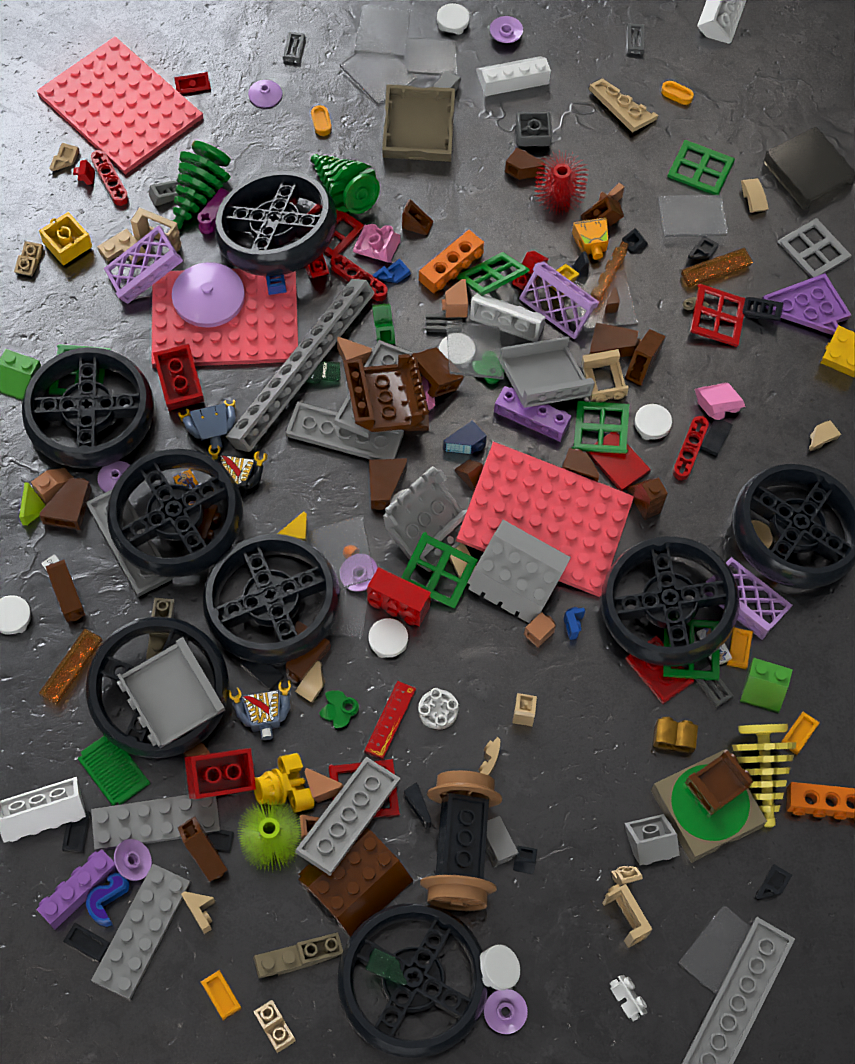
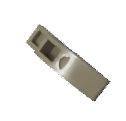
M154 598L151 617L173 618L174 599ZM170 633L149 634L146 659L162 652Z
M337 932L298 942L294 946L255 955L253 959L258 978L260 979L275 974L282 975L342 955L343 948Z

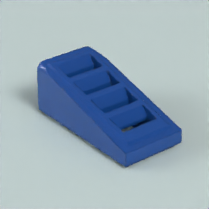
M284 275L266 276L269 295L286 293Z

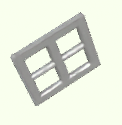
M818 218L811 220L778 240V244L785 249L810 278L827 273L852 256ZM814 227L824 237L823 240L816 244H813L804 234ZM799 236L809 246L808 249L801 253H798L789 243ZM829 244L840 254V256L831 261L820 251V249ZM814 253L825 263V265L815 271L804 260Z

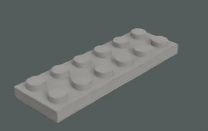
M379 340L364 367L397 364L398 355H412V352ZM348 394L334 419V425L368 438L371 431L355 424L350 395Z
M297 402L286 431V437L371 460L396 458L404 430L371 432L367 438L334 425V419L338 412Z
M110 490L87 501L86 504L139 597L171 581L173 577H161L146 573L133 566L119 553L111 539L107 523V507L112 492ZM129 499L123 512V527L139 519ZM140 529L137 534L143 533L145 529ZM152 540L137 547V549L145 554L162 558Z
M366 757L296 848L295 853L331 876L399 784L400 778Z
M189 795L91 809L95 851L116 849L122 841L127 839H136L143 844L182 839L177 827L196 816L206 834L220 831L217 796L189 799Z
M152 864L91 979L93 983L131 1000L183 900L181 893L187 892L191 884L189 880Z

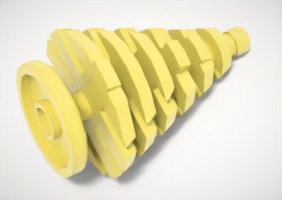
M788 724L738 726L740 734H756L758 744L732 745L733 751L759 750V756L737 757L739 763L760 762V768L745 770L750 775L761 776V781H753L749 788H761L762 793H752V796L755 800H762V805L759 808L767 820L764 825L765 827H774L776 825L774 812H779L781 805H774V799H783L784 792L773 793V787H784L787 783V780H772V775L789 774L791 767L771 768V762L793 761L794 755L771 756L770 749H794L797 743H770V735L772 733L786 732Z

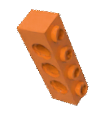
M466 231L419 270V281L432 293L443 289L449 280L455 279L461 270L467 269L473 260L482 256L484 253V241L472 231Z
M791 782L787 787V811L793 812L794 815H805L807 813L820 818L827 815L834 816L835 819L839 820L854 818L855 820V788ZM805 797L811 798L814 804H808ZM826 799L831 800L834 806H829L826 803ZM846 801L853 803L854 809L849 808Z

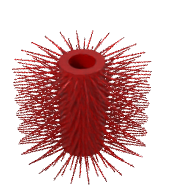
M563 152L562 164H559V161L561 162V157H559V159H556V162L551 164L552 167H549L550 171L543 167L538 168L549 173L537 171V174H545L547 176L543 177L542 175L541 177L540 175L535 177L537 179H546V181L538 180L537 182L547 185L540 186L537 183L535 187H538V189L539 187L540 189L544 187L545 190H537L538 193L544 191L545 194H540L541 196L546 195L548 198L552 196V204L556 205L554 203L556 202L557 208L559 201L563 208L568 203L567 200L571 201L570 198L580 203L581 201L574 199L572 196L580 197L581 199L582 196H577L575 193L578 192L581 195L586 193L576 191L575 189L585 190L586 187L582 185H585L586 182L583 183L582 181L581 183L580 181L579 183L576 180H588L583 177H576L579 175L587 176L588 174H575L578 171L573 172L570 169L577 164L576 162L570 166L573 161L570 163L566 161L567 163H565L566 159L564 158L563 163Z

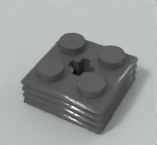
M550 112L516 113L518 146H551L552 128Z

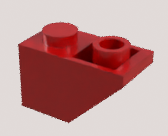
M536 251L527 252L522 264L528 267L530 271L514 279L512 284L524 290L534 272L535 264L543 261L547 264L549 259Z
M323 254L305 267L307 274L311 278L329 274Z

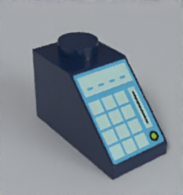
M472 420L443 440V450L445 452L462 454L479 452L486 445L487 435Z

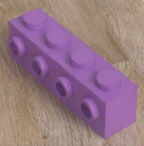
M506 386L502 389L494 406L495 413L561 442L571 421V415L566 411L555 409L549 404L524 408L514 388Z
M102 849L92 853L88 857L86 864L82 867H77L72 872V877L66 882H61L50 897H45L39 903V907L36 910L54 929L60 926L86 901L87 895L93 888L103 885L109 875L118 871L115 862Z

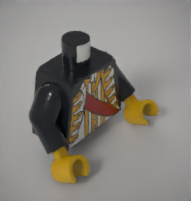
M217 445V453L211 451L212 446L209 447L208 451L212 458L221 463L230 472L241 494H247L248 490L261 480L264 467L262 463L268 457L266 453H264L262 460L258 457L260 451L255 453V460L220 455L219 458L220 446Z

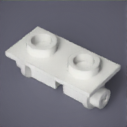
M621 975L618 976L620 982L615 979L609 983L611 985L610 989L618 1002L626 998L627 1002L622 1004L621 1007L628 1018H631L634 1022L640 1018L638 1013L641 1015L647 1014L645 1009L647 1005L641 996L638 997L634 992L635 986L631 979Z

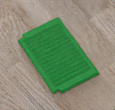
M104 736L81 751L82 756L78 757L79 762L112 806H115L117 803L122 805L150 784V781L131 756L113 745Z

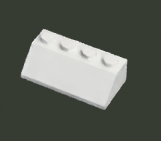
M707 0L697 26L706 37L728 44L731 43L746 0Z
M534 57L477 68L476 72L484 95L490 96L549 84L551 70L545 57Z
M477 293L471 300V320L532 342H538L545 325L546 316L538 312L526 310L521 306L509 304L507 301L492 298L487 294L481 296Z
M77 777L1 800L0 834L3 842H14L21 837L36 835L43 830L58 828L62 824L77 822L86 817Z

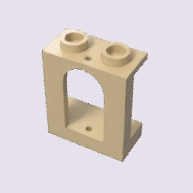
M139 207L131 219L135 239L139 241L154 229L149 226L147 219L149 218L171 228L165 234L175 251L178 252L182 243L177 223ZM158 233L157 235H155V236H154V239H157V240L160 241V237H161L160 233Z
M619 349L583 355L582 368L585 379L592 378L595 382L590 396L591 402H604L608 399H622L627 396L629 387L624 382L619 363ZM610 366L615 388L598 391L593 368Z
M617 884L608 889L602 904L605 906L614 900L617 901L633 929L624 940L627 947L630 948L646 939L652 928L626 884L621 887Z

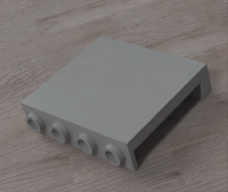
M569 336L502 348L499 361L524 408L591 396L595 382L592 378L585 379L567 347L570 339Z
M183 637L178 639L173 646L122 675L118 674L120 680L117 681V684L122 692L127 691L130 696L127 701L132 710L137 708L140 714L137 718L143 728L148 727L150 734L147 736L153 746L157 744L159 748H162L225 711L223 704Z

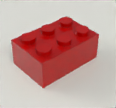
M189 344L153 352L168 411L204 402Z
M378 567L367 586V599L374 608H382L393 617L398 616L409 625L415 624L420 627L430 609L431 592Z
M251 748L184 757L189 799L256 790Z

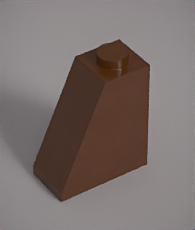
M596 322L589 354L619 349L620 358L633 356L641 340L637 338L639 331Z
M651 329L647 331L634 351L625 375L626 379L642 385L661 350L666 336Z
M407 458L369 460L371 509L384 510L390 505L407 471Z
M659 477L644 480L627 487L628 493L634 496L633 501L644 520L661 513L668 492Z
M70 478L40 512L39 516L42 523L80 530L87 508L86 502L89 501L92 491L89 481L84 478Z
M65 560L45 566L66 621L79 620L81 616L85 615Z
M297 621L295 625L297 635L308 628L300 621ZM324 638L310 652L299 658L287 661L285 667L287 678L293 683H301L317 661L321 662L331 649L330 641Z
M196 816L177 827L184 845L209 882L222 877L228 869Z

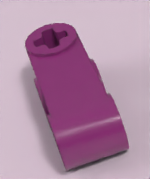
M220 188L212 200L198 214L199 230L203 234H210L214 231L215 218L219 206L230 193L224 188Z

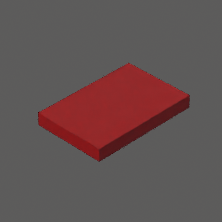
M610 432L603 437V445L619 446L620 435L617 432ZM628 444L626 447L628 453L626 454L586 451L585 453L622 492L650 473L651 470Z
M657 636L648 641L650 644L664 647V644ZM632 655L626 657L627 662L662 704H665L694 683V679L663 677V666L644 662ZM683 666L671 667L674 669H684Z

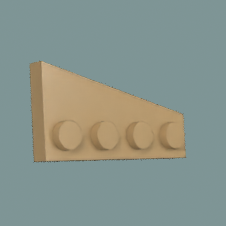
M600 79L590 84L589 90L631 132L657 120L658 115L653 112L651 114L646 110L647 107L633 102L632 97L619 93L620 90L606 80Z

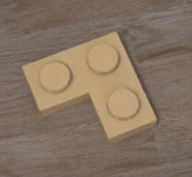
M125 229L97 247L98 251L109 262L124 253L138 241L128 229ZM141 246L139 253H145L146 250ZM130 255L127 258L132 263L133 256ZM138 256L137 262L142 260L144 257Z

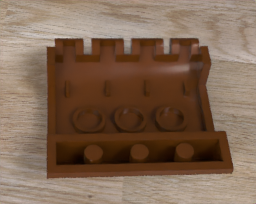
M409 354L398 355L397 364L363 367L362 359L343 360L355 424L371 432L410 429L425 419L429 409L425 400L426 396L421 374L418 370L417 357L410 358Z
M367 827L331 876L316 866L309 864L298 873L300 884L308 893L311 892L322 903L349 937L366 919L383 910L413 882V879L400 860Z

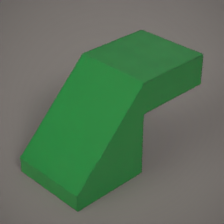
M390 303L372 305L377 342L381 340L388 344H395Z

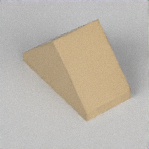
M517 693L513 723L527 726L533 725L537 696Z

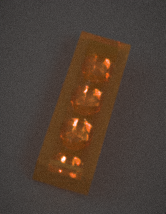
M622 241L619 247H615L612 261L608 260L605 274L601 273L598 287H594L591 292V296L598 300L599 304L627 253L628 243Z
M744 247L682 269L681 275L688 287L750 266L753 261Z
M84 629L39 692L40 696L57 705L103 641L102 638Z

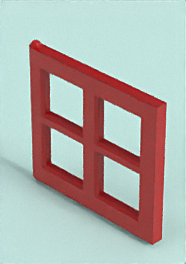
M316 204L306 214L316 215L322 208ZM337 210V224L343 219L353 226L354 229L346 237L335 231L334 235L342 241L333 250L327 247L323 252L331 258L334 255L340 254L362 232L364 224L346 212L344 213Z
M698 284L690 332L737 347L744 318L743 307L745 298ZM705 293L719 297L717 310L703 306ZM724 299L738 303L736 316L722 312ZM701 313L715 317L713 331L699 327ZM720 319L734 324L732 337L718 333Z
M393 759L374 761L395 774ZM361 763L329 765V776L331 779L338 781V774L355 772ZM396 788L389 796L390 808L379 809L373 819L400 815Z

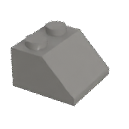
M664 814L625 823L632 852L639 865H648L655 861L669 860L672 857L680 856L677 833Z

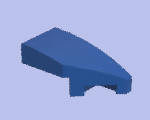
M398 259L388 268L383 266L373 274V277L386 282L398 283L408 277L411 272L402 260Z

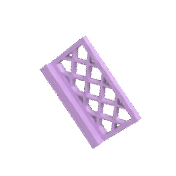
M158 225L107 265L104 270L115 287L118 298L129 304L179 265L183 259L175 251L162 227ZM160 233L159 243L153 242L154 236ZM147 245L146 252L139 253L140 247ZM152 245L158 246L156 255L150 254ZM168 247L170 251L165 255H161L162 248ZM132 255V264H125L127 257ZM138 256L144 257L142 266L136 265ZM149 257L155 258L154 263L147 266ZM116 266H120L118 275H113L111 270ZM124 267L130 268L128 276H122ZM135 268L141 269L140 274L133 277ZM121 279H126V285L120 288Z
M544 261L535 264L534 272L519 299L536 312L546 316L548 321L570 337L576 339L593 309L597 308L599 301ZM537 275L542 278L544 286H536L535 279ZM550 286L556 288L558 296H550ZM544 288L546 298L539 299L537 289ZM533 290L535 301H530L526 298L528 291ZM562 297H569L572 306L564 307ZM558 298L560 308L553 310L551 299ZM547 300L549 311H544L541 308V301ZM581 306L587 310L583 317H578L576 307ZM572 308L574 319L567 320L565 309ZM561 310L563 321L555 319V311ZM575 321L577 327L575 332L569 329L568 322Z
M731 557L726 564L728 567L732 565L737 569L738 574L733 575L735 579H739L740 586H738V590H741L742 596L740 598L737 620L763 640L768 632L788 612L792 604ZM714 576L710 577L706 583L714 582L716 578ZM743 579L751 580L753 586H744ZM745 590L754 591L755 598H746ZM758 591H765L768 594V598H759ZM710 592L705 593L708 597L713 596ZM747 602L756 603L757 610H751L747 606ZM760 603H769L770 610H761ZM773 603H780L785 608L783 610H775ZM762 615H771L772 622L770 624L766 622Z

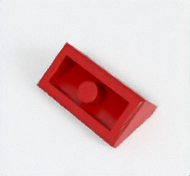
M208 72L174 77L176 90L180 94L211 89Z

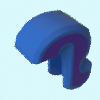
M120 873L109 875L107 877L109 885H99L93 888L87 895L86 906L88 913L101 926L108 927L113 925L103 907L129 890L128 880Z

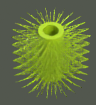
M268 801L267 818L261 804L262 813L260 809L257 810L259 812L255 813L251 819L247 814V819H249L250 823L244 825L249 827L242 826L245 828L240 829L244 830L238 831H245L250 834L240 835L242 838L239 839H244L239 841L243 842L241 844H244L240 847L246 845L244 848L248 849L247 852L254 851L256 853L254 858L259 857V862L262 865L269 866L271 860L273 870L274 852L280 867L279 858H281L280 860L283 859V856L286 857L285 859L290 858L288 850L291 848L293 850L294 847L292 845L297 844L292 841L298 842L296 840L302 839H297L300 838L298 835L294 836L301 833V831H298L301 829H297L301 826H298L299 824L295 825L292 822L293 819L287 818L290 813L283 816L282 812L279 811L280 809L273 804L270 812Z

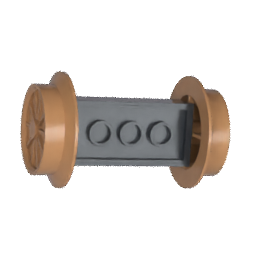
M473 771L443 772L437 776L436 787L429 789L427 792V796L431 800L441 804L436 875L421 879L420 885L428 890L427 903L430 905L457 911L482 910L487 907L488 895L497 890V886L494 883L484 880L488 808L499 805L502 802V796L495 791V779L489 775Z

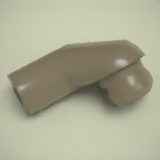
M696 297L684 300V309L693 310ZM703 301V306L709 307L710 304Z

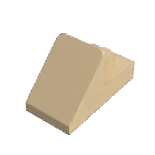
M185 891L181 893L203 933L205 934L212 930L209 925L212 922L207 911L203 913L202 911L213 905L215 899L210 896Z

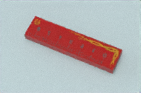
M397 681L364 753L380 760L384 759L415 694L416 688Z

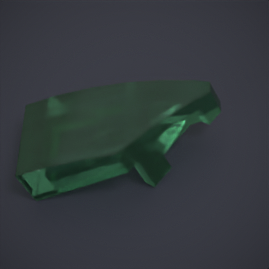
M321 362L305 382L318 384L321 380L339 382L341 379L340 362Z
M376 948L373 949L365 970L401 985H406L407 983L400 969L399 961L389 954Z

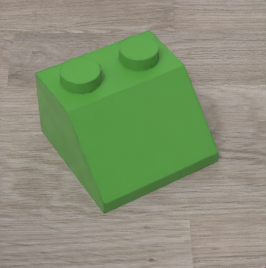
M5 349L0 358V392L23 400L30 379L41 367L40 361Z
M753 658L748 668L740 702L779 713L789 687L793 669Z

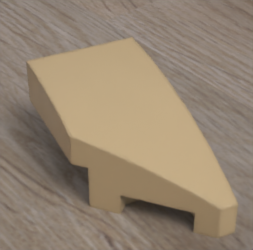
M62 143L57 156L54 155L49 169L56 171L73 165L79 153V148Z
M831 420L815 427L810 435V439H812L809 446L810 451L821 448L825 443L839 438L841 433Z
M320 661L314 664L295 691L310 702H314L325 683L321 668L322 663Z

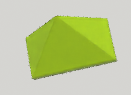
M25 482L19 518L23 525H28L39 517L40 512L46 505L31 485Z

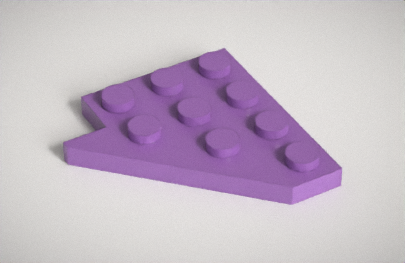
M825 273L762 297V299L784 303L781 318L834 335L839 322L851 317V313ZM773 307L772 315H775L776 307Z

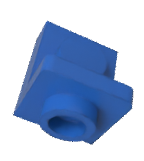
M573 607L565 612L563 620L569 640L577 639L579 631H581V624L578 619L584 617V608Z

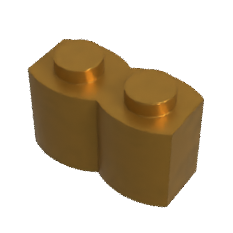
M662 717L657 720L655 725L653 746L693 753L696 749L698 726L688 720L676 722L673 721V718Z

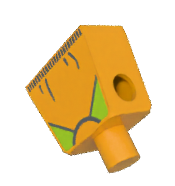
M606 218L573 223L572 235L581 253L586 251L587 254H592L594 260L601 259L603 257L602 252L607 250L608 229Z

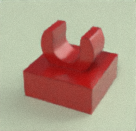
M87 160L80 161V167L73 169V175H78L77 180L84 181L86 185L93 184L95 169Z

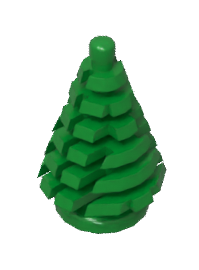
M193 141L191 148L194 153L180 152L179 159L182 163L178 164V171L181 174H177V182L180 185H176L175 189L179 196L174 198V203L180 208L173 207V214L176 215L173 221L177 223L178 229L182 228L184 220L189 221L192 218V215L188 212L197 213L200 210L196 203L201 206L205 205L208 202L205 197L211 198L215 194L214 190H219L223 186L222 183H227L231 178L229 173L221 168L227 167L230 164L231 159L229 156L212 145L201 141Z
M312 155L311 162L315 165L314 168L323 186L332 196L336 204V210L344 213L349 211L350 213L360 214L366 212L375 204L379 196L380 185L376 179L375 170H366L372 166L355 160L339 159L334 156Z

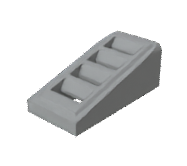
M177 180L150 185L149 196L154 206L173 201L175 196H179L175 191L176 185H180Z

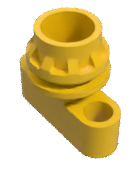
M298 753L278 757L279 769L266 771L261 777L255 778L256 790H254V794L260 805L268 804V801L269 805H277L279 803L282 805L283 802H286V797L288 796L291 808L295 813L314 808V799L310 788L304 789L305 779L301 778L299 774L303 765Z

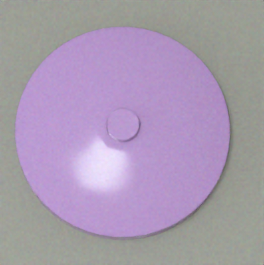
M200 263L189 267L178 276L172 288V301L177 314L186 322L198 327H216L231 321L240 312L245 300L244 286L238 274L231 268L218 263Z

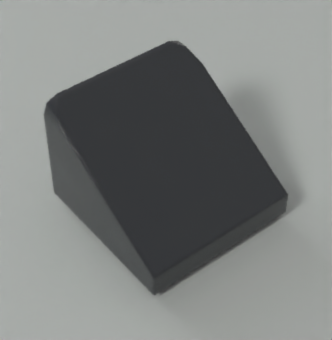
M636 228L622 238V241L631 252L648 244Z
M586 251L582 252L572 265V269L579 273L578 277H588L589 259Z
M517 845L518 854L515 855L513 870L533 874L538 849Z

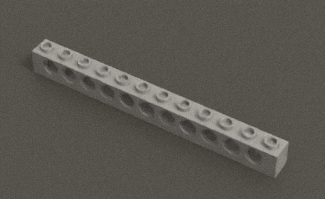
M350 280L226 435V438L235 449L247 452L252 450L335 345L337 338L342 336L372 298L375 292L367 280Z

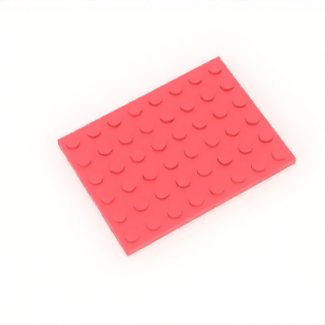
M113 37L37 90L38 95L95 148L104 151L108 159L125 175L203 119L202 112L117 37Z
M232 269L242 280L245 292L244 304L240 312L231 321L209 328L194 326L177 314L172 301V288L174 282L183 271L168 272L152 285V368H157L153 352L185 344L190 345L195 366L285 363L298 347L296 271L284 274L286 293L269 295L266 276L253 275L240 269Z
M493 441L456 541L484 552L502 520H505L571 557L559 582L600 597L634 496Z

